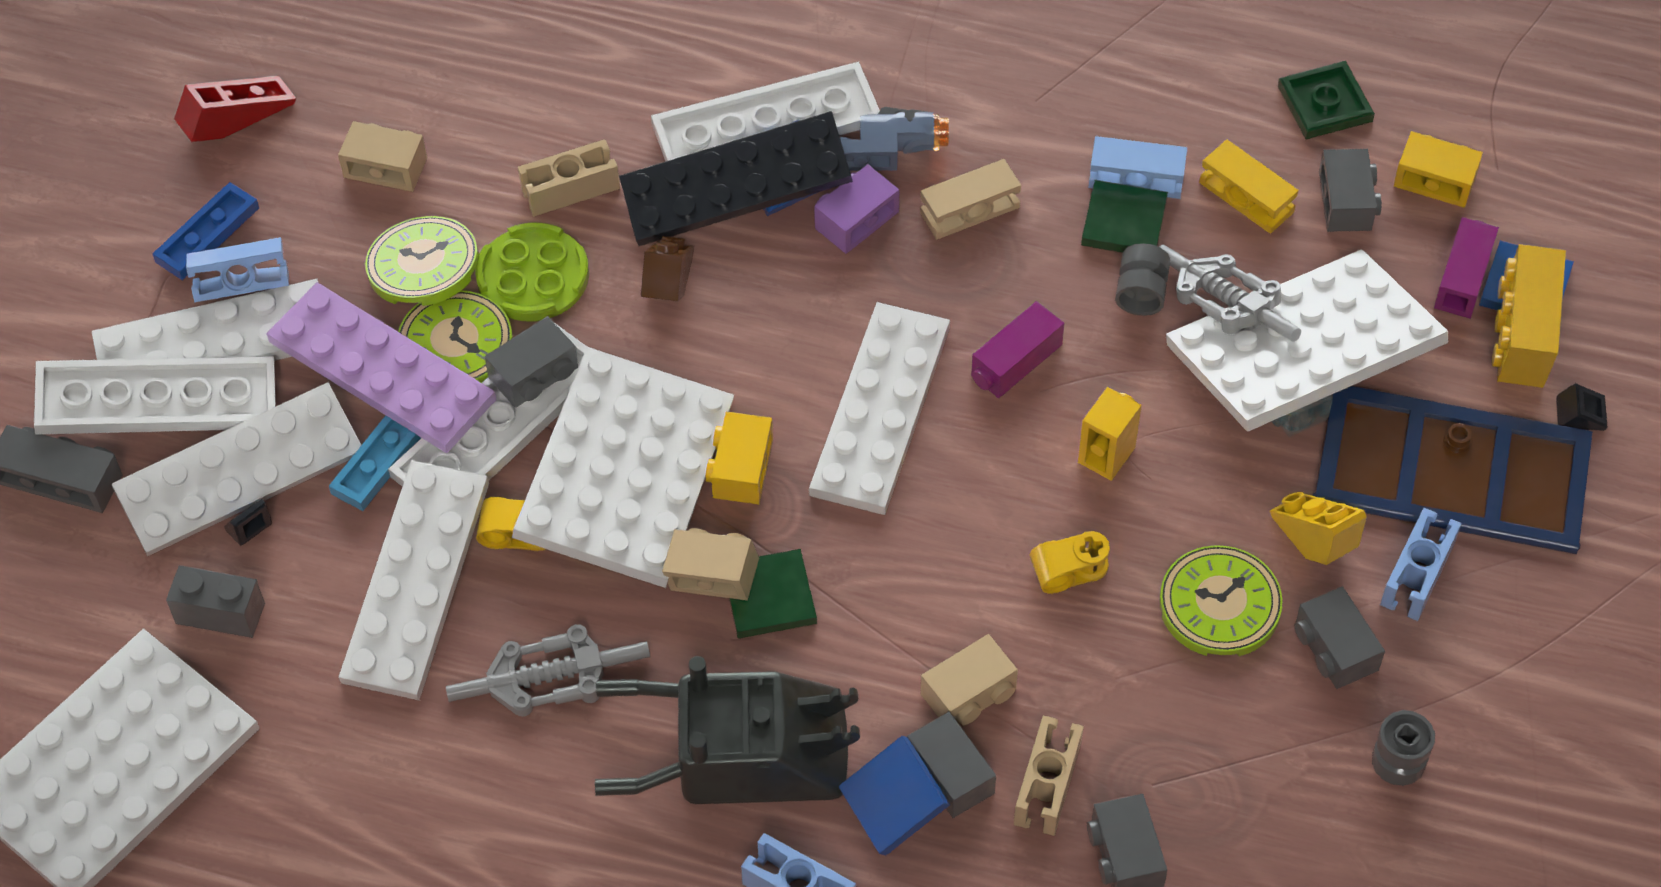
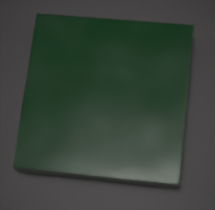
M1346 60L1279 78L1278 88L1305 140L1373 122L1375 113Z
M1095 180L1082 234L1081 246L1121 253L1127 247L1134 244L1144 243L1158 246L1168 192Z
M801 549L759 556L748 601L729 598L737 639L817 624L816 611Z

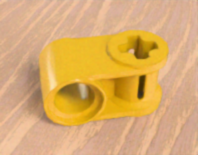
M489 497L483 501L476 536L479 544L491 549L545 550V548L512 538L514 526L525 500Z
M1088 531L1058 541L1053 540L1039 544L1031 550L1029 556L1042 591L1046 594H1054L1070 587L1102 579L1109 567L1108 555L1110 546L1109 541L1104 535L1099 532ZM1086 542H1089L1088 548H1085ZM1097 565V570L1093 571L1094 566Z

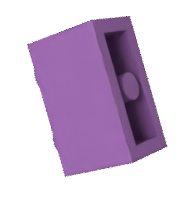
M868 164L857 173L851 174L853 182L840 185L830 194H824L814 206L815 229L845 254L899 212V189Z

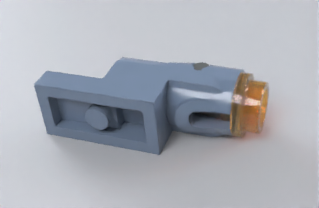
M883 107L878 114L860 116V140L840 137L849 170L860 171L867 164L876 171L897 170L898 151L910 154L924 150H939V147H948V117H939V114H934V112Z

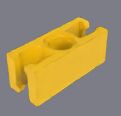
M1228 139L1203 159L1202 167L1206 170L1201 174L1199 183L1271 234L1294 213L1295 205L1291 202L1298 196L1299 190Z

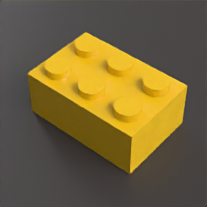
M1519 244L1514 258H1507L1504 276L1500 277L1498 286V299H1503L1501 310L1498 309L1495 321V332L1500 333L1499 343H1495L1492 355V366L1498 367L1497 382L1544 388L1559 350L1566 250Z

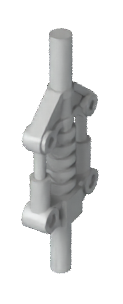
M1166 245L1160 246V248L1168 253L1171 259L1170 266L1180 272L1176 288L1177 300L1181 304L1187 305L1194 302L1200 306L1204 313L1221 323L1224 333L1236 334L1242 328L1250 326L1256 328L1263 323L1292 342L1300 338L1302 330L1273 312L1274 307L1281 303V286L1279 282L1275 280L1264 281L1252 273L1243 272L1236 267V261L1231 255L1225 254L1218 257L1188 260ZM1237 277L1252 292L1248 293L1225 278ZM1202 287L1204 291L1225 302L1230 307L1223 308L1212 300L1203 299L1197 295V290Z
M580 624L571 626L567 633L542 638V642L520 646L517 642L508 641L502 645L486 673L487 677L446 686L448 701L452 702L490 693L491 697L518 716H527L532 712L534 706L555 702L557 705L582 699L586 703H594L600 698L597 697L596 681L602 680L604 676L603 668L650 657L647 641L599 652L598 645L588 636L586 628ZM571 648L575 656L574 658H570V655L564 656V660L560 661L559 658H555L551 663H548V660L542 661V665L538 666L537 663H533L529 668H526V665L520 666V670H516L522 655L539 651L549 653ZM579 673L578 684L554 689L553 693L531 698L530 695L519 688V686L529 688L532 683H535V686L542 685L541 681L551 683L552 679L557 678V681L563 680L564 676H568L569 679L573 678L574 674Z

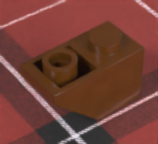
M667 236L662 237V242L657 241L644 252L641 297L679 301L685 294L695 245H686L683 238Z

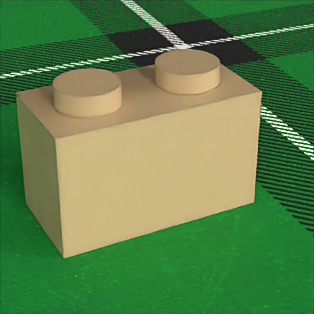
M355 121L352 122L338 154L344 178L412 192L427 160L423 135L415 134L408 130L400 131L381 127L373 123L365 124Z
M692 528L688 531L674 529L662 572L664 576L669 577L668 585L671 591L748 601L759 556L752 539L738 533L718 535L710 534L698 528Z
M987 634L922 674L921 696L938 717L950 712L958 724L967 725L973 722L983 709L993 703L1001 704L1013 695L1017 685L1018 669L993 638Z

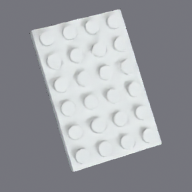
M1362 249L1280 284L1281 303L1274 307L1273 312L1302 330L1300 338L1295 342L1290 341L1263 323L1256 328L1252 326L1242 328L1236 334H1226L1222 331L1221 323L1209 315L1166 334L1167 346L1247 432L1448 343V330Z
M587 347L514 526L512 538L666 588L669 577L664 576L662 570L674 529L687 530L706 477L708 460L713 458L716 447L713 446L716 426H723L725 413L730 411L734 395Z
M143 628L0 759V840L53 887H94L260 729L254 718Z

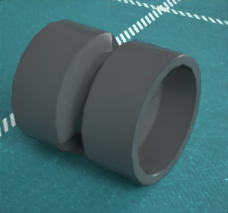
M1144 243L1134 244L1123 251L1115 297L1117 305L1122 310L1133 315L1146 316L1158 313L1164 307L1166 282L1168 281L1171 261L1166 251L1155 245Z
M1402 710L1386 717L1380 727L1372 752V765L1375 772L1384 781L1392 785L1405 786L1420 779L1426 769L1429 756L1435 744V731L1432 724L1423 715L1414 711Z

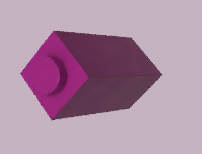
M1461 218L1434 309L1471 319L1499 227L1479 220Z
M1034 302L972 354L971 376L981 389L989 390L997 398L1002 397L1062 346L1064 322L1039 302Z

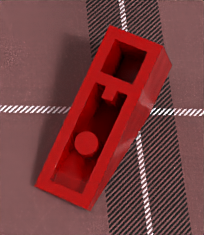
M280 76L189 84L184 87L174 120L191 142L223 139L294 105L296 97Z

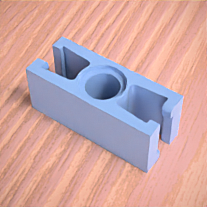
M1095 136L1089 188H1093L1095 180L1165 191L1168 192V198L1180 199L1187 147Z
M281 237L187 254L186 269L188 278L195 277V273L220 272V276L200 281V278H193L191 290L194 303L289 286V271L287 262L283 258ZM276 259L277 264H280V267L261 269L255 267L257 263ZM233 265H242L247 268V271L236 275L228 269Z
M1423 508L1386 584L1380 604L1385 608L1395 610L1398 604L1395 601V597L1401 584L1419 590L1420 593L1412 591L1409 596V600H1412L1407 616L1416 621L1419 620L1454 547L1461 526L1460 522L1450 519L1445 535L1441 534L1438 542L1440 544L1425 539L1431 522L1434 523L1437 518V513ZM1415 562H1421L1427 566H1419Z
M765 833L757 842V860L749 855L741 866L742 884L746 887H791L788 884L796 879L807 881L809 884L806 887H856V883ZM768 860L780 868L778 874H773L754 864L757 862L764 865Z

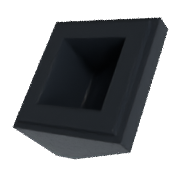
M1577 383L1557 395L1558 425L1604 431L1608 428L1605 395Z
M263 499L259 500L224 526L226 532L240 546L250 541L272 524L266 502Z

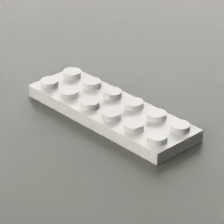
M855 62L651 115V121L665 161H669L781 127L798 119L800 121L830 111L833 113L839 135L860 130V116L878 114L880 110L860 63Z
M313 279L93 330L92 336L97 360L274 357L275 361L292 357L271 344L266 333L318 280Z
M879 302L876 303L812 478L809 496L882 515L886 514L950 329L949 319Z
M558 326L575 345L579 368L587 346ZM578 368L565 380L555 382L544 389L537 398L532 401H526L517 408L487 378L482 384L495 391L496 401L448 453H445L421 438L388 469L390 477L403 487L411 460L485 475L490 480L560 415Z
M274 357L36 361L35 434L227 430L275 407Z
M327 382L112 483V488L147 556H150L248 509L261 499L265 501L350 460L360 448L361 443L331 386Z
M411 460L338 677L342 684L420 700L489 486L487 476Z

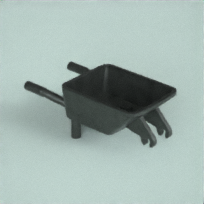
M700 656L690 659V674L681 677L679 683L638 679L596 681L597 697L646 695L678 698L679 759L677 763L640 778L595 779L596 796L637 795L678 777L681 780L683 797L692 804L834 800L843 795L838 786L847 780L848 746L860 739V729L855 725L851 726V732L847 733L845 709L856 704L859 700L858 690L855 688H850L848 695H842L839 688L779 672L707 673L706 662Z

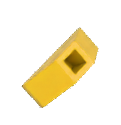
M1303 492L1287 495L1282 499V504L1270 510L1273 520L1305 559L1328 565L1359 547L1367 519L1363 509L1311 496Z

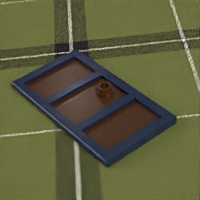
M1350 386L1332 395L1317 486L1313 496L1363 509L1366 514L1412 523L1417 522L1423 508L1437 513L1435 522L1430 524L1432 527L1447 529L1450 519L1461 523L1459 532L1577 554L1581 547L1579 542L1593 431Z

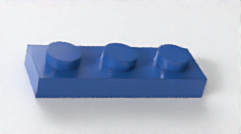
M229 182L152 253L155 263L180 280L185 279L188 276L186 269L187 254L217 249L259 209L257 199Z

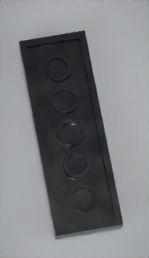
M832 111L619 175L638 246L662 240V237L679 235L853 182Z

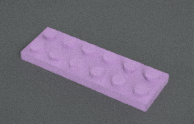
M318 282L266 333L271 344L445 453H448L496 401L494 390Z

